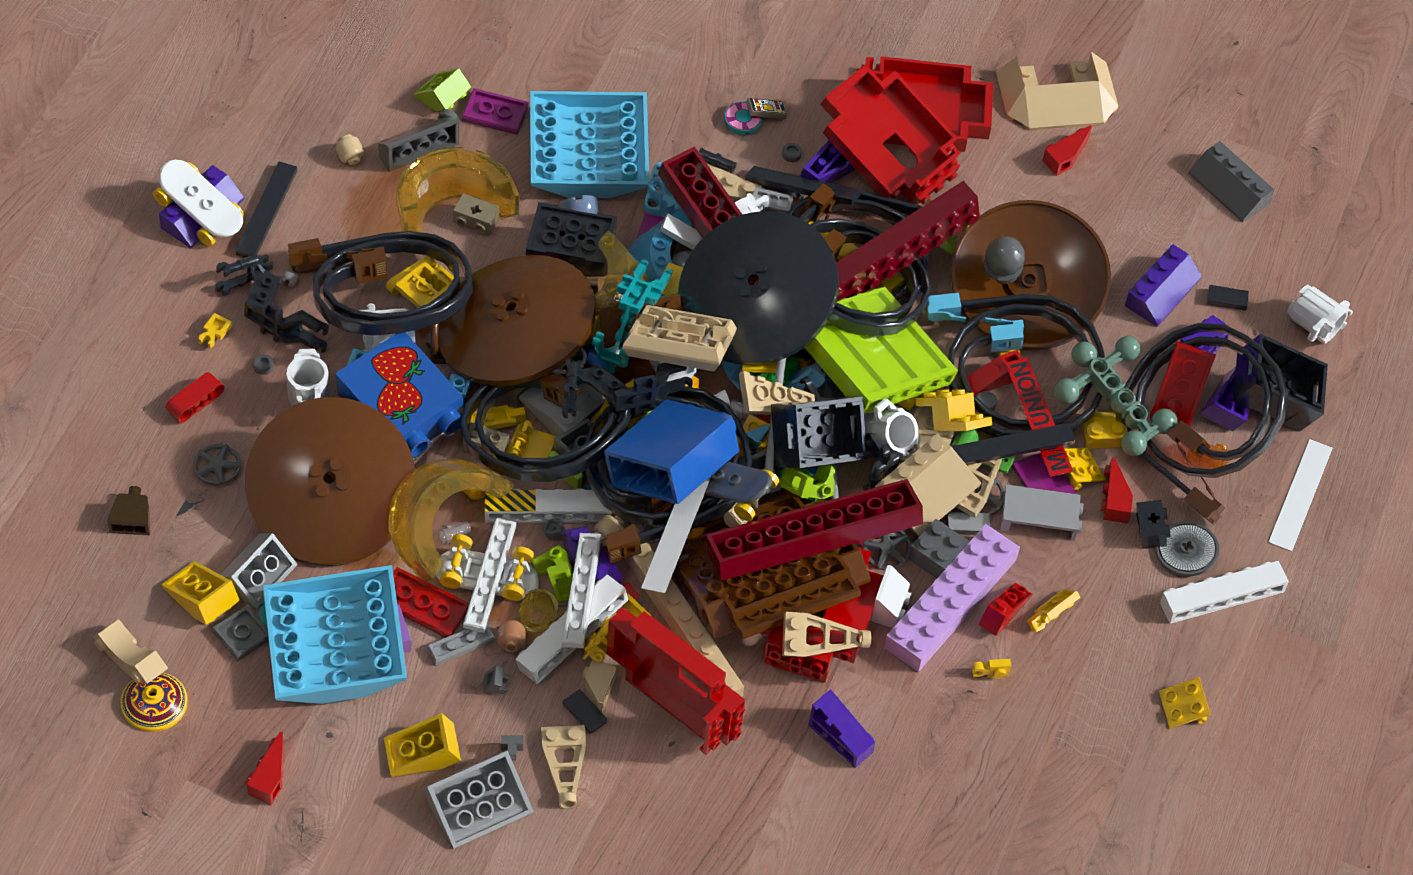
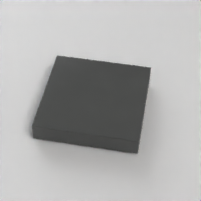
M248 605L212 627V632L237 661L269 641L268 628Z

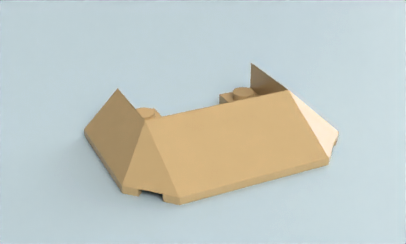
M1091 52L1089 61L1070 63L1069 69L1073 83L1038 85L1034 66H1019L1016 57L996 70L1006 117L1012 121L1017 120L1022 123L1023 127L1029 131L1104 125L1108 117L1118 109V102L1107 63Z

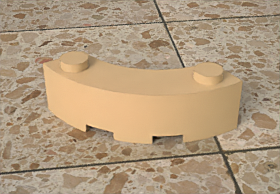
M119 619L113 621L93 636L96 647L101 652L105 651L138 684H148L168 669L156 650H150L145 646L140 648L136 645L135 637Z

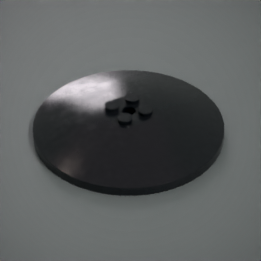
M751 212L739 215L718 225L705 235L692 250L685 262L679 280L678 293L680 294L681 311L733 321L737 329L722 358L723 361L738 365L769 364L797 353L822 331L837 301L839 273L834 254L828 243L809 223L782 212ZM752 278H759L757 284L749 285V281Z

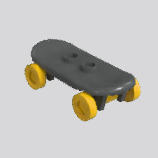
M727 461L711 475L704 495L736 502L737 504L734 507L735 513L743 520L751 521L755 516L753 508L757 509L759 506V498L768 493L770 488H775L779 483V479L773 472L767 469L758 470Z

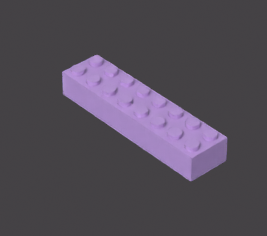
M985 524L887 634L884 649L919 672L1014 564L1020 547Z

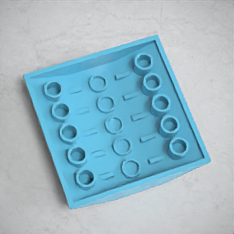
M530 91L531 186L568 198H582V195H590L607 199L647 188L649 182L647 92Z
M392 565L263 585L276 700L324 704L367 697L407 680Z

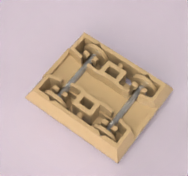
M646 305L631 328L623 344V349L630 357L715 371L720 365L737 328L730 319Z

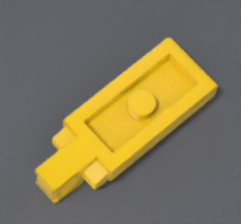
M508 405L492 407L486 414L484 427L499 429L516 425L526 420L524 407L513 409V407H508ZM478 410L472 414V423H475Z
M1062 589L1034 611L1035 615L1027 620L1031 631L1038 632L1045 628L1046 623L1056 619L1065 609L1072 607L1074 602L1080 598L1078 592Z

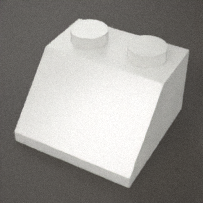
M890 565L887 566L876 596L871 621L894 628L898 621L903 618L906 611L903 609L904 604H909L912 593L908 592L910 583Z

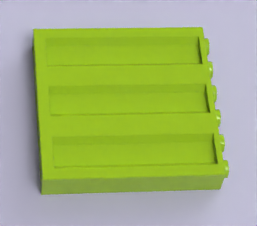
M886 287L873 289L869 292L859 293L856 296L837 301V303L850 309L872 313L894 311L901 307V304ZM827 322L814 340L804 347L845 396L863 397L864 414L874 411L873 408L884 398L895 404L948 386L958 372L956 367L916 322L897 334L875 337L849 332Z

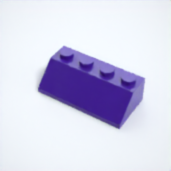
M214 165L210 166L202 174L229 201L238 205L244 200V196L230 177ZM174 201L159 213L161 229L189 248H192L200 241L197 237V231L202 226Z
M1172 244L1128 292L1125 307L1158 327L1202 277L1190 255Z

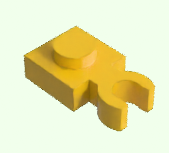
M214 313L203 327L204 333L199 336V344L209 340L208 348H213L215 339H223L232 327V321Z
M994 659L989 660L988 663L974 662L972 674L973 677L987 675V678L996 679L1009 677L1011 660Z

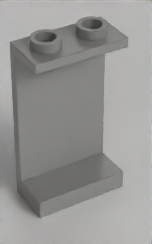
M1006 485L1000 530L1009 532L1011 523L1071 531V540L1075 541L1077 533H1081L1082 521H1079L1084 505L1080 503L1081 495Z

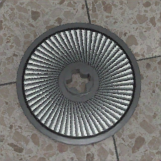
M1178 522L1170 525L1171 537H1167V546L1156 547V554L1160 563L1170 572L1181 576H1196L1207 572L1214 566L1219 556V543L1216 536L1207 527L1194 522ZM1187 547H1191V549H1189L1188 551L1184 550Z

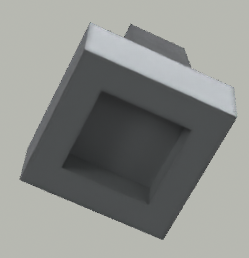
M495 665L485 673L484 693L489 695L492 693L504 694L508 691V686L502 684V682L505 683L509 680V675L503 672L504 667Z
M501 735V750H508L511 760H516L517 750H523L522 735Z

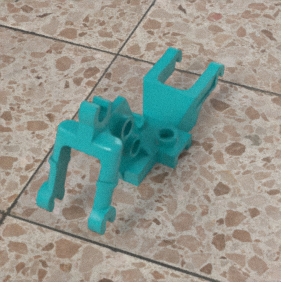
M642 259L636 270L632 271L631 276L624 274L623 280L618 284L616 290L617 293L623 295L618 308L624 310L620 322H622L621 328L618 329L615 336L616 344L613 347L604 348V334L598 331L592 341L597 357L607 362L606 370L615 373L616 366L624 368L628 366L630 356L624 351L623 344L628 337L629 327L633 325L636 315L639 314L644 303L655 306L670 281L673 270L667 268L660 280L656 279L648 283L640 280L648 265V261Z

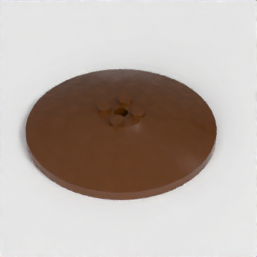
M1018 200L989 209L980 215L975 224L969 225L966 228L953 253L951 285L953 293H959L960 301L1018 294L1053 296L1075 306L1094 324L1101 314L1109 295L1111 268L1108 254L1101 239L1093 228L1077 214L1049 202ZM1001 236L1015 238L1021 243L1025 251V261L1021 274L1014 282L1008 284L996 283V280L986 276L983 269V261L988 245L994 239ZM1031 277L1035 282L1028 285L1024 282V279ZM1045 306L1067 316L1083 333L1086 331L1070 315ZM993 308L962 311V313L970 321L980 312ZM1015 314L995 318L1009 321L1023 320V350L1054 348L1075 339L1063 326L1041 316ZM982 322L976 329L983 335L989 334L990 326L997 325Z
M542 255L507 258L490 264L472 274L473 293L463 309L439 323L438 347L448 366L458 375L472 382L490 386H509L533 381L564 365L566 360H570L585 344L596 319L595 295L583 273L566 261ZM466 279L460 284V290L458 294L465 285ZM515 307L514 310L508 311L509 308Z
M323 397L303 401L277 415L266 425L254 442L245 471V493L248 507L261 532L273 533L291 557L306 563L322 566H337L357 562L371 556L386 546L404 525L412 508L416 489L415 466L412 454L397 427L386 416L369 405L340 397ZM327 473H333L336 476L335 481L331 484L325 483L323 480L324 475Z

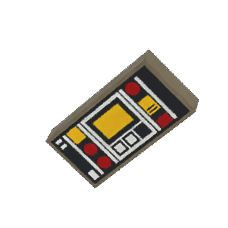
M748 97L746 100L750 116L785 119L787 116L783 101Z

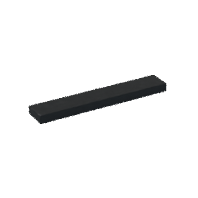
M278 162L238 244L236 255L245 258L258 255L298 171L297 166Z
M753 166L745 175V180L752 183L811 196L822 184H825L835 192L833 199L836 202L851 206L860 197L859 189Z
M1070 423L951 447L966 465L1071 445L1075 443Z

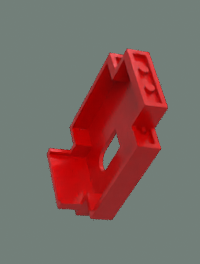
M866 57L865 64L872 70L874 57ZM880 57V64H876L875 70H872L874 74L882 81L895 70L956 135L958 139L954 145L959 151L965 152L968 137L989 139L992 126L994 83L971 81L972 66ZM895 134L884 142L886 144L904 145Z
M865 64L829 93L820 104L834 119L826 126L823 134L879 195L895 199L902 193L910 203L916 205L921 203L924 205L925 200L931 198V193L935 192L937 194L945 186L943 183L947 180L950 183L957 177L958 174L956 172L960 168L957 158L961 153L954 143L958 138L895 70L881 81ZM895 134L916 157V166L913 168L902 166L883 143Z
M859 548L868 568L872 551ZM868 571L871 582L858 586L861 596L827 608L823 619L857 630H867L873 614L875 599L884 575ZM783 625L759 633L769 636L764 663L826 683L833 657L854 664L860 647L808 657L782 656ZM806 628V643L812 646L823 642V631L820 628ZM830 630L829 643H844V633Z
M622 607L609 620L606 654L626 669L625 680L704 740V744L699 748L703 754L707 755L711 750H716L721 742L727 746L732 740L736 741L742 733L741 726L744 722L745 699L726 685L725 671L645 611L636 617ZM682 669L708 688L707 694L681 675Z

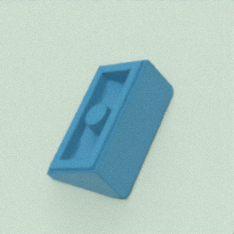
M768 425L746 433L749 448L752 452H756L766 439L769 431Z

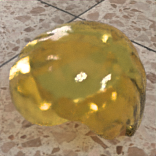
M546 589L528 591L518 607L520 623L529 635H542L557 620L559 612L557 599Z

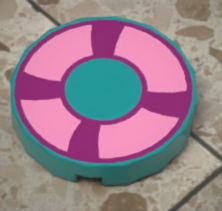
M746 101L732 103L727 107L724 114L726 127L738 135H745V133L753 134L762 125V117L750 116Z

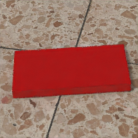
M1176 341L1149 418L1152 419L1153 414L1158 410L1169 409L1175 413L1177 424L1182 420L1190 427L1216 354Z
M397 567L393 572L397 604L400 605L403 617L444 638L453 635L466 616L470 603Z

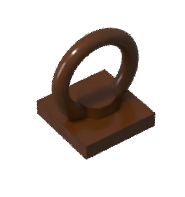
M439 323L415 330V344L433 364H447L438 347Z

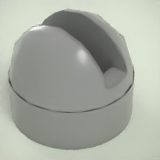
M284 270L281 280L284 285H286L287 281H290L288 287H291L297 283L299 276Z

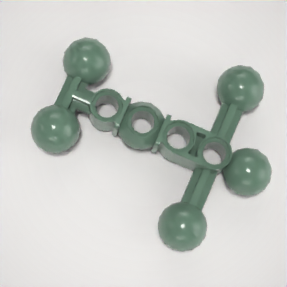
M1131 336L1121 337L1115 344V350L1104 358H1097V350L1090 342L1083 341L1077 343L1071 352L1072 360L1076 365L1088 368L1073 380L1068 378L1059 380L1054 386L1056 400L1063 404L1073 403L1079 396V390L1091 382L1098 392L1107 398V401L1110 400L1112 409L1122 414L1121 418L1125 419V423L1129 428H1138L1140 430L1129 431L1122 437L1121 447L1130 456L1142 454L1146 450L1147 441L1158 433L1166 435L1171 428H1175L1177 417L1169 409L1156 411L1150 424L1146 420L1148 415L1147 409L1140 405L1139 401L1136 402V397L1132 391L1124 388L1125 384H1122L1121 378L1112 368L1121 360L1129 362L1139 356L1140 344L1138 340ZM1094 368H1098L1101 372L1095 371ZM1106 383H1110L1114 388L1109 387ZM1120 399H1124L1126 403H1122ZM1132 414L1137 415L1140 419H1136Z

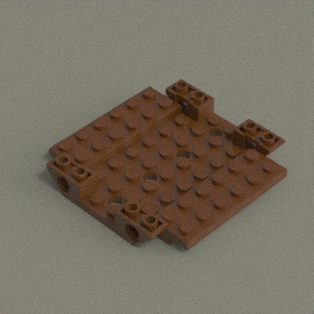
M780 488L781 490L759 498L758 508H753L755 516L747 523L825 502V500L820 499L804 505L796 494L791 493L785 488ZM724 517L690 529L673 571V576L679 585L685 583L696 599L697 613L714 639L733 633V625L742 639H746L783 625L784 612L808 614L819 612L861 596L858 586L871 582L861 550L856 543L721 581L707 552L706 534L730 528L725 523Z

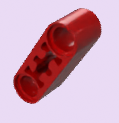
M206 372L173 396L166 403L165 409L180 423H184L217 399L223 393L225 386L213 374Z

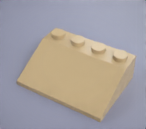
M937 433L875 487L908 479L923 505V524L910 528L919 537L935 519L940 520L979 487L981 482L955 450Z

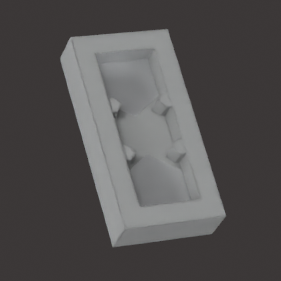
M755 187L753 196L756 200L763 195L769 197V206L764 208V211L789 213L793 196Z

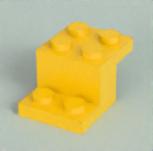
M424 262L395 284V289L416 307L430 303L446 292L454 278L441 265L433 269Z
M949 389L936 390V392L923 393L924 397L915 398L916 406H932L934 431H968L992 425V417H983L982 413L975 414L973 393H965V389L952 390V392H949Z

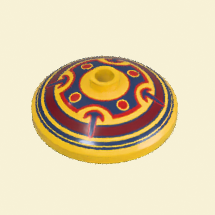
M161 673L148 684H138L132 680L125 687L121 696V710L127 722L133 727L146 732L163 731L174 726L183 717L188 703L187 693L182 683L167 673Z

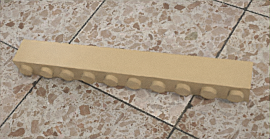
M635 525L636 531H637V533H639L640 531H639V529L637 528V526ZM648 543L641 544V554L625 559L641 585H643L655 555ZM672 578L665 593L645 589L673 633L725 671L726 685L743 697L744 685Z

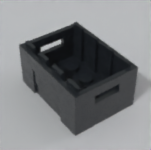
M538 202L526 247V255L558 258L576 267L585 277L607 276L616 240L617 216L601 213L592 214Z
M1259 334L1253 340L1265 349L1282 370L1288 393L1283 424L1300 432L1324 415L1328 364L1263 334ZM1246 344L1244 347L1250 350L1267 371L1274 396L1271 417L1275 419L1279 389L1274 370L1258 352ZM1237 353L1232 402L1262 413L1265 392L1260 373L1247 357ZM1317 386H1318V395H1317V402H1316V394H1317Z
M835 396L821 398L818 401L771 404L775 467L804 468L867 459L863 397ZM854 416H856L857 440H855ZM817 427H820L819 434L816 432ZM801 429L804 430L803 436H801Z

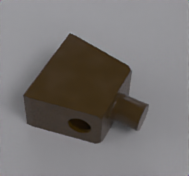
M130 486L128 494H117L107 520L109 533L150 536L148 496L141 495L142 489L140 487Z

